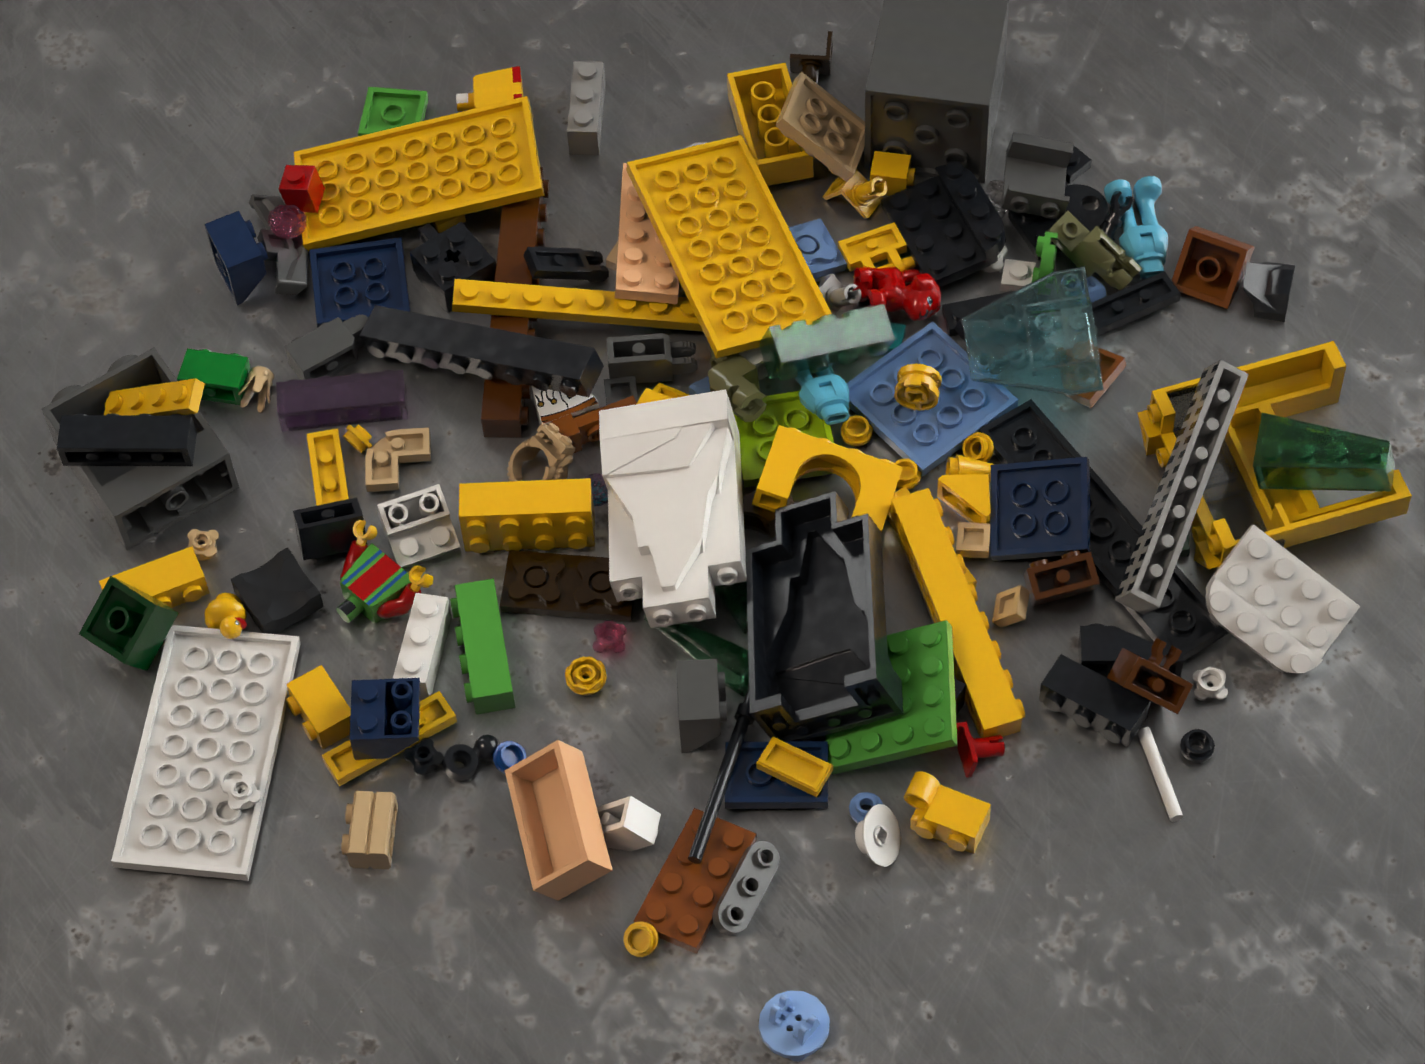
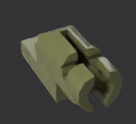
M1066 211L1047 231L1058 233V240H1052V242L1085 275L1090 277L1096 272L1111 287L1117 288L1119 291L1126 287L1133 280V277L1142 270L1140 265L1132 257H1127L1125 255L1126 251L1098 226L1090 232L1069 211Z
M711 349L712 358L710 359V365L712 368L708 371L710 392L726 389L734 414L744 422L756 420L763 414L767 406L762 401L766 396L760 392L757 367L739 353L716 359Z

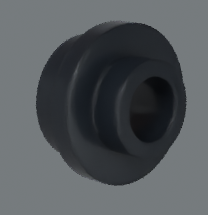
M1194 729L1187 732L1182 737L1180 743L1182 755L1189 761L1196 763L1210 759L1215 749L1213 738L1202 729ZM1193 745H1199V746H1201L1203 749H1202V750H1195V749H1193L1191 746H1193Z

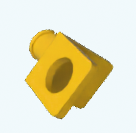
M856 169L855 174L847 182L841 177H837L823 195V198L828 200L842 194L864 219H867L881 203L882 196L887 192L886 182L877 184L883 180L880 177L867 181Z

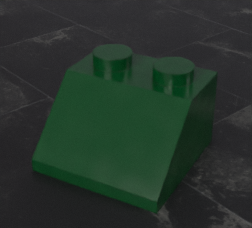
M110 576L79 635L123 664L147 671L179 613L158 599Z

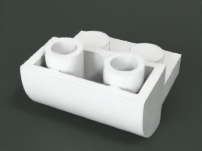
M439 484L377 505L380 521L395 562L403 569L460 550L461 546Z

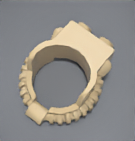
M541 423L535 436L527 439V441H523L510 456L509 467H507V470H509V473H507L508 481H521L523 479V461L533 460L540 450L544 451L549 463V467H545V474L542 480L567 479L568 465L573 462L572 456L576 449L572 445V440L567 436L561 435L558 432L559 428L555 424Z

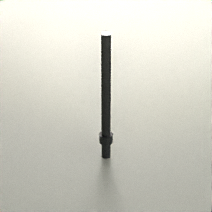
M749 687L743 703H740L734 716L736 723L688 855V860L695 864L701 863L748 727L755 721L750 715Z

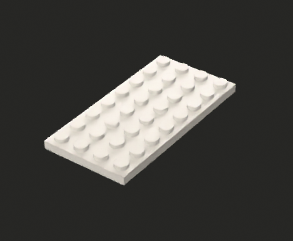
M172 625L166 636L111 862L114 868L249 881L287 708L286 698L289 697V692L286 684L293 680L301 645L299 636L242 631L237 638L227 639L220 633V629ZM247 773L252 774L256 780L254 783L255 788L261 792L260 801L248 809L232 810L228 805L230 800L228 794L224 793L222 789L224 782L227 780L235 781ZM240 790L239 794L244 793L245 790Z

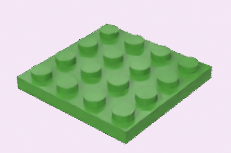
M947 620L887 635L888 656L894 671L902 680L904 714L825 735V740L828 741V763L833 765L832 775L958 746L952 626Z

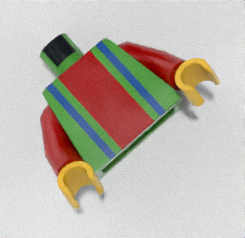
M358 520L353 525V534L357 537V540L352 541L340 576L342 594L346 600L336 608V611L347 623H350L360 613L373 623L405 615L413 605L415 593H421V587L428 588L434 582L432 575L424 574L422 576L426 570L425 567L416 565L408 573L373 543L368 546L366 542L377 536V528L370 525L366 534H363V528L366 525L365 520Z

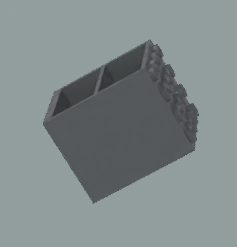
M1009 0L883 1L865 88L864 169H871L874 152L881 151L911 155V168H916V175L935 177L936 167L947 165L952 161H959L963 164V167L975 175L979 183L985 184L1005 74Z

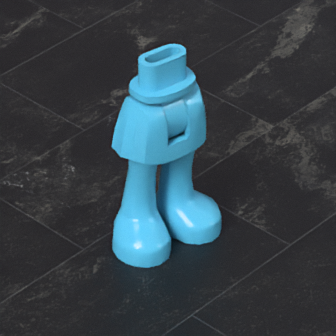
M1155 176L1141 178L1133 188V198L1143 225L1137 226L1132 205L1121 218L1124 233L1119 238L1120 247L1126 251L1125 255L1127 257H1132L1140 265L1142 270L1139 273L1142 279L1150 278L1164 271L1163 265L1166 263L1165 258L1168 248V234L1158 224L1154 209V203L1162 194L1161 180ZM1114 180L1104 188L1105 199L1109 204L1113 193L1116 191H1121L1122 193L1118 199L1120 206L1124 205L1127 196H1132L1130 183L1126 180Z
M820 336L815 338L809 345L808 362L818 376L815 378L812 377L808 368L806 353L802 345L796 342L785 344L778 352L777 359L780 367L788 375L794 377L801 385L799 398L802 405L817 415L818 418L824 419L828 425L847 421L850 416L848 413L849 387L841 376L835 375L831 366L837 355L836 345L833 340L827 336Z

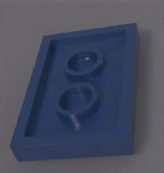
M784 741L828 762V741ZM725 742V751L729 742ZM743 742L725 792V809L828 808V780L817 797L810 795L756 768V762L769 742Z

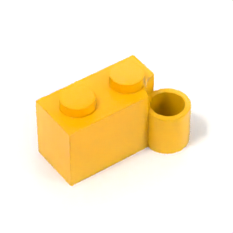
M923 771L915 772L904 795V800L916 808L910 820V829L923 838H934L945 842L956 851H968L974 854L990 821L991 804L940 785L939 781L929 773Z

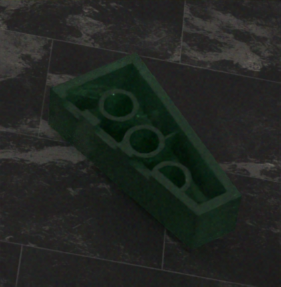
M880 304L850 310L842 314V319H837V316L833 314L825 315L813 321L812 325H807L805 320L791 323V326L781 330L780 324L769 326L760 340L759 346L769 379L779 377L780 381H785L799 375L798 372L807 369L810 370V373H815L827 369L830 363L839 361L840 365H846L857 361L860 355L869 353L870 357H876L887 353L888 348L896 339L885 305Z
M1262 413L1253 469L1259 489L1391 491L1395 461L1390 441Z

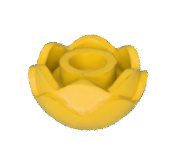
M588 656L573 660L565 670V679L567 686L574 693L590 696L603 688L607 680L605 666L601 661Z

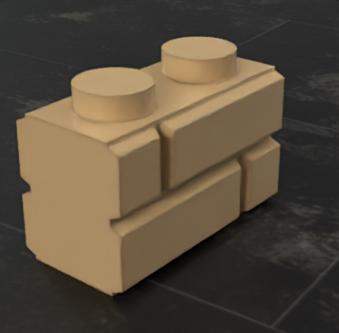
M372 791L354 792L353 804L347 803L345 819L346 824H350L349 834H343L341 851L342 855H347L349 866L352 868H391L398 813V803L393 792L373 793Z

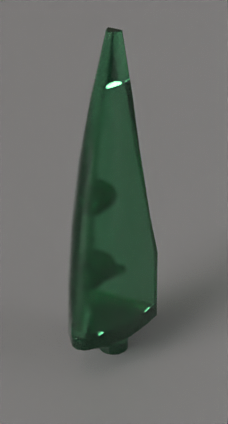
M644 615V620L648 622L646 615ZM684 623L667 627H655L694 659H717L718 672L725 671V686L743 697L746 695L749 687L748 650L746 648Z

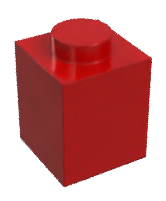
M286 165L278 189L289 212L318 213L325 187L315 166Z

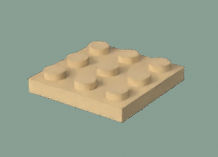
M801 72L792 84L775 126L780 129L784 136L791 138L803 147L808 155L817 158L827 166L832 174L841 177L847 182L855 174L865 147V121Z

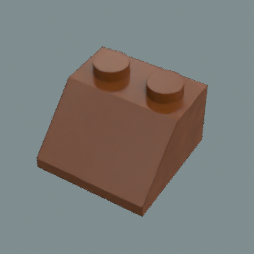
M1198 226L1190 228L1171 281L1181 293L1228 309L1245 276L1247 262H1250L1255 246Z

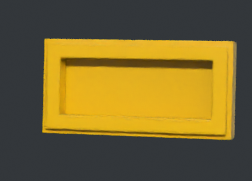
M774 736L756 762L757 769L815 797L819 795L833 772L832 764Z

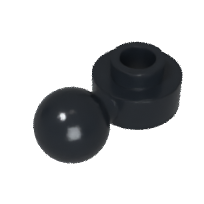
M487 734L480 736L475 741L474 748L464 744L451 746L446 751L443 759L444 772L454 780L463 781L469 779L476 771L478 760L485 762L493 761V753L500 744L499 740ZM461 762L465 767L457 768L454 763Z

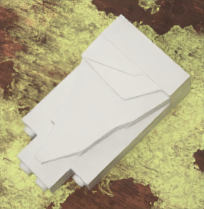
M727 390L600 410L599 432L602 476L608 490L609 582L617 602L643 598V609L650 628L667 627L674 624L692 621L699 622L705 619L716 618L715 586L732 585L747 580L740 436Z

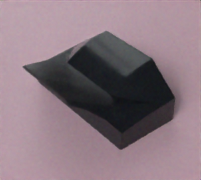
M1247 262L1242 289L1248 294L1253 303V317L1285 322L1295 265Z

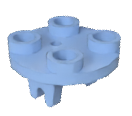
M789 990L779 993L766 1002L760 1013L759 1034L763 1043L773 1053L795 1062L803 1061L807 1056L814 1054L823 1046L829 1035L830 1018L826 1007L817 997L804 991ZM800 1017L802 1020L797 1021L796 1018Z

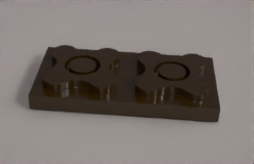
M509 550L500 600L501 612L631 622L634 600L617 602L609 582V558Z

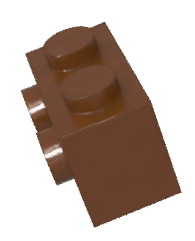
M1073 551L1062 555L1061 560L1049 563L1048 559H1043L1029 564L1030 568L1025 570L1023 576L1026 587L1030 591L1029 597L1032 607L1096 590L1100 582L1091 552L1081 554V551Z

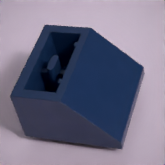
M420 678L352 680L350 743L355 760L390 758L419 741Z

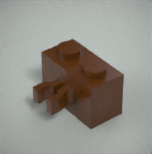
M1158 638L1155 639L1152 645L1151 657L1148 660L1122 648L1107 678L1179 714L1194 685L1169 671L1170 666L1179 659L1182 651L1171 646L1168 654L1163 656L1162 652L1167 643Z

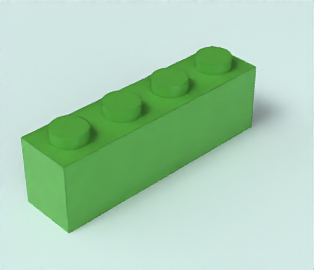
M494 578L455 585L457 598H451L450 601L453 618L460 617L461 626H455L458 646L464 645L465 654L459 655L462 675L469 674L470 679L469 683H464L467 703H474L476 715L516 708Z

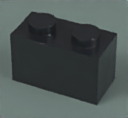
M357 497L293 511L297 540L303 560L320 559L324 556L349 551L352 541L357 540V537L353 534V525L358 520H364Z

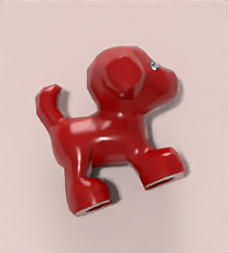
M863 266L855 268L853 284H856L857 287L852 290L860 288L862 295L859 302H865L868 298L870 300V306L864 307L865 321L869 325L880 324L884 320V313L904 310L913 321H922L940 310V287L928 273L922 274L915 269L901 271L896 266L886 268Z

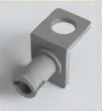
M833 273L815 279L833 317L846 320L858 306L862 295L860 288L852 291V289L857 287L856 284L843 286Z

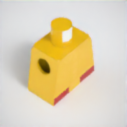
M520 66L475 75L473 77V92L456 94L457 111L462 112L523 97Z

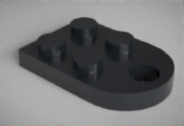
M1081 184L1065 186V196L1070 197L1066 211H1069L1090 232L1096 226L1103 230L1106 224L1104 218L1108 215V204L1104 196L1090 186ZM1087 203H1093L1097 205L1098 208L1095 210H1087L1083 207V205ZM1008 210L1009 220L1036 259L1041 260V257L1036 255L1038 236H1045V232L1059 219H1049L1043 216Z

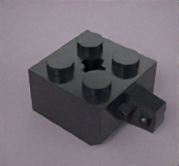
M462 222L440 234L429 223L418 228L419 237L423 244L410 251L413 271L418 280L447 313L452 311L454 279L495 282V259Z

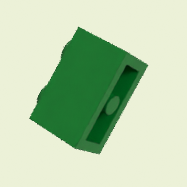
M187 348L177 380L196 378L205 383L201 400L240 405L246 389L240 395L238 393L247 383L246 380L251 367L248 357L236 353L223 354L207 349L195 350Z

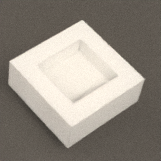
M1005 259L1000 291L1009 292L1011 290L1032 288L1033 269L1036 267V262Z

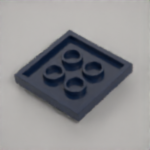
M401 237L310 249L317 327L337 317L342 322L359 314L369 317L375 305L411 312Z
M1088 457L991 465L990 557L993 561L1062 556L1073 551H1081V554L1091 552L1090 461Z

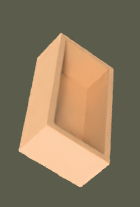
M556 740L504 770L533 891L559 901L613 871L586 763L581 750Z

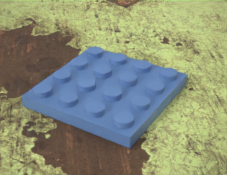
M933 321L847 382L849 387V408L856 415L865 417L872 426L873 431L903 459L914 461L922 477L960 450L968 436L979 432V429L1018 407V398ZM907 364H925L933 367L940 373L942 382L938 389L939 400L935 407L929 410H911L903 407L896 401L894 391L898 383L897 374L901 367Z

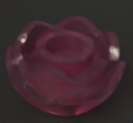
M278 205L274 210L270 211L268 224L272 232L278 237L292 239L298 237L305 230L306 216L295 205Z

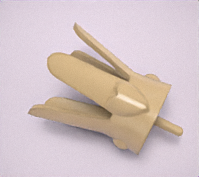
M256 366L249 371L247 383L238 393L240 395L246 389L240 403L242 408L248 405L255 392L258 393L257 410L259 413L264 411L266 398L268 404H270V387L273 385L272 382L274 380V374L266 367Z

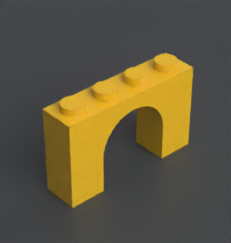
M779 425L757 485L752 505L775 512V509L786 506L792 487L801 476L813 471H827L843 478L853 490L855 507L852 517L868 513L882 532L891 505V499H893L903 467L894 464L888 459H878L864 454L858 449H849L834 444L826 438H816L802 433L796 428H787Z

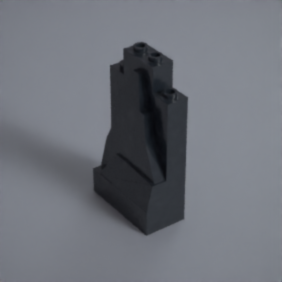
M836 491L775 509L776 541L746 549L750 715L770 739L774 736L782 741H806L904 714L902 680L892 667L887 649L881 531L868 513L849 519V509Z

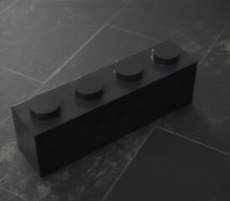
M80 413L62 415L57 451L63 466H193L197 432L192 416L172 414L170 416H153L150 414L86 415Z

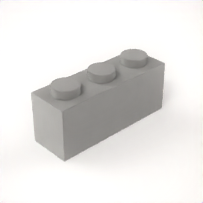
M574 61L567 125L569 155L600 154L606 87L604 62Z

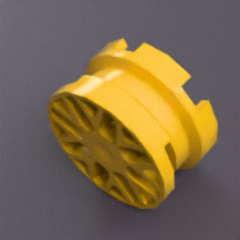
M915 363L901 367L897 374L898 383L894 391L896 401L903 407L911 410L921 411L935 407L939 400L938 389L942 382L940 373L933 367L925 364Z

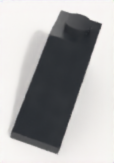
M1098 623L1080 626L1078 640L1079 664L1107 678L1122 648L1148 660L1151 657L1153 642L1115 626H1104ZM1163 649V656L1168 654L1169 649ZM1180 655L1179 659L1169 668L1171 673L1181 677L1183 668V655Z

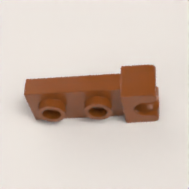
M632 395L575 418L568 414L550 423L555 424L559 428L558 432L561 435L567 436L572 440V445L576 448L574 453L582 451L583 444L600 440V410L636 405L637 402Z

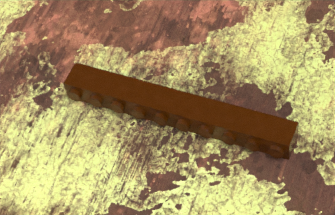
M540 167L545 196L502 206L495 282L541 286L540 279H532L523 254L527 247L545 246V228H541L542 222H547V204H543L544 198H549L550 182L549 180H544L543 167ZM491 315L490 328L536 336V329L532 328V322H538V318ZM495 378L491 380L485 379L481 412L484 437L522 438L523 425L528 426L529 407L525 406V399H531L530 385H513L505 380Z

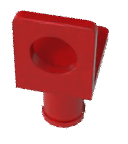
M958 722L957 748L966 778L973 776L978 764V758L1004 756V741L999 742L1003 740L1001 735L973 738L967 722Z

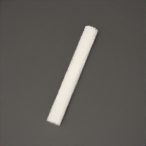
M1149 727L1141 728L1137 734L1171 822L1179 821L1183 818V814L1151 729Z

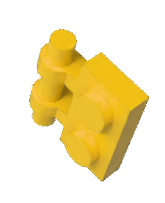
M895 222L838 241V249L847 262V268L850 272L855 270V268L863 266L875 268L874 263L885 259L888 260L889 264L877 268L896 266L901 271L915 268V261L912 256L903 259L899 256L907 252V244Z

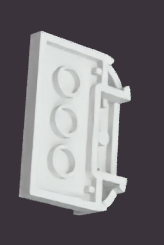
M1254 524L1247 529L1211 577L1205 589L1207 590L1206 606L1211 620L1270 663L1272 668L1286 673H1305L1317 667L1323 661L1321 658L1360 608L1352 599Z

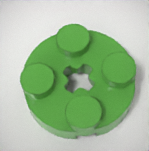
M1045 232V236H1038L1036 255L1041 257L1040 268L1034 267L1031 285L1033 288H1038L1037 294L1050 295L1051 289L1045 288L1046 282H1053L1057 248H1055L1056 245L1051 244V241L1058 240V233Z

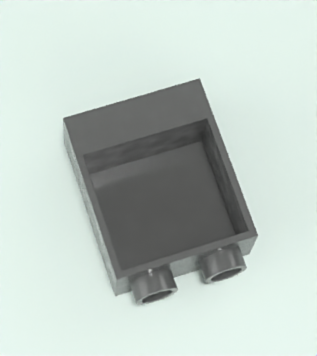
M152 348L139 356L126 355L119 358L110 366L106 374L84 386L71 385L62 389L54 396L51 404L42 408V412L53 441L57 446L62 415H75L79 413L104 415L105 402L110 391L178 380L157 350ZM199 410L197 414L185 415L192 416L197 432L193 466H70L126 550L135 547L154 536V533H160L239 488L229 452Z

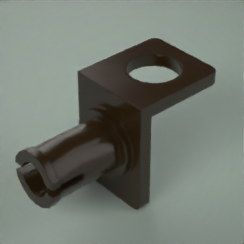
M828 31L826 56L790 54V72H803L817 84L819 74L830 75L833 31Z

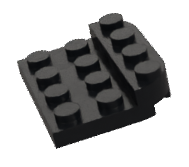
M952 161L947 165L938 166L935 168V177L881 199L884 212L890 222H895L907 244V251L913 257L919 271L922 274H930L939 287L991 266L998 261L997 255L1002 251L1006 243L1004 224L1000 215L975 175L963 167V164L959 161Z

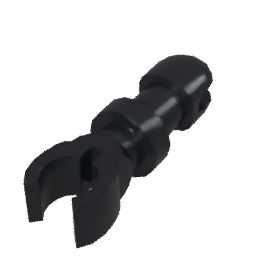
M1121 191L1113 193L1110 201V214L1104 218L1106 224L1103 232L1113 241L1115 240L1113 237L1117 227L1121 228L1122 216L1129 210L1133 202V197L1127 196L1124 205L1120 206L1118 199L1122 194Z

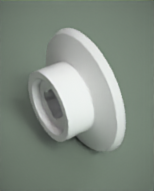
M883 804L873 806L865 815L864 820L858 823L855 839L859 850L863 854H867L875 864L882 867L890 866L896 860L901 845V834L897 818L892 810Z

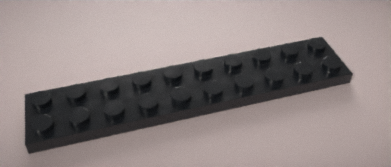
M1032 399L979 429V432L987 434L992 439L994 445L993 454L1002 464L1081 457ZM1090 467L1091 554L1097 575L1116 596L1143 526ZM1177 565L1173 571L1160 608L1143 615L1123 605L1153 641L1158 638L1167 643L1165 648L1170 649L1173 646L1181 650L1184 661L1229 634L1227 630L1220 625H1216L1211 620L1205 597Z

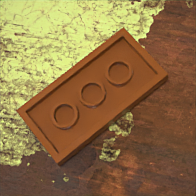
M696 808L693 809L633 923L640 921L650 923L656 929L658 938L695 954L698 953L713 924V910L744 851L757 840V833L717 817L701 863L695 864L690 862L688 855L704 813Z

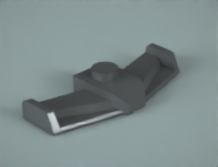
M252 194L249 205L255 209L267 229L260 230L257 237L258 242H262L268 256L267 260L276 261L275 293L297 295L307 287L308 250L303 246L302 231L280 196Z

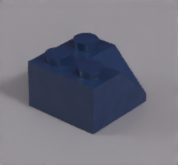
M236 211L204 225L214 262L236 305H240L267 274L264 261L268 259L262 242L256 243L254 239L256 238V233L251 221H244L240 212Z

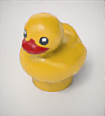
M221 593L205 609L204 619L208 628L220 629V633L227 639L237 638L247 626L246 610L241 604L239 597L235 594Z

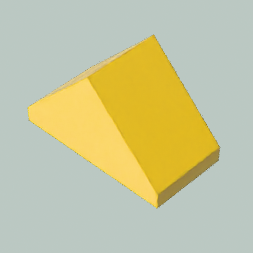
M988 474L942 475L938 478L937 497L970 523L990 524L991 510Z

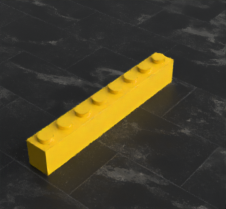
M929 488L891 499V518L933 623L947 620L952 626L954 675L957 680L966 684L965 702L979 737L996 735L1004 737L1020 732L1022 720L1025 718L1024 706L1019 698H1014L1011 690L1013 688L1011 674L1008 669L1003 670L999 661L1001 659L999 645L996 640L991 641L987 632L990 629L988 618L984 611L979 612L976 605L978 601L976 589L972 582L967 583L964 575L966 573V566L961 554L956 555L952 546L955 544L951 528L949 526L945 527L941 519L943 517V510L939 499H933Z

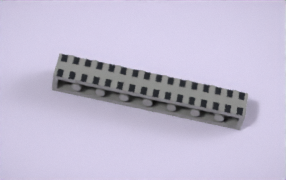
M1221 359L1203 370L1115 598V601L1143 615L1160 608L1249 375Z

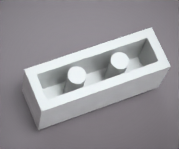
M415 593L393 679L420 678L421 701L433 693L452 615L448 597Z

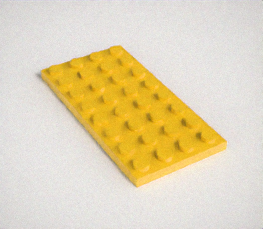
M528 96L293 152L295 165L315 166L325 187L318 213L300 212L303 246L308 252L310 249L339 245L545 196Z
M742 135L627 162L626 171L716 359L834 328L835 319Z

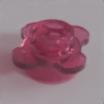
M605 621L594 627L596 641L593 643V650L595 652L614 651L618 654L625 650L626 646L623 642V636L626 634V627L623 624Z

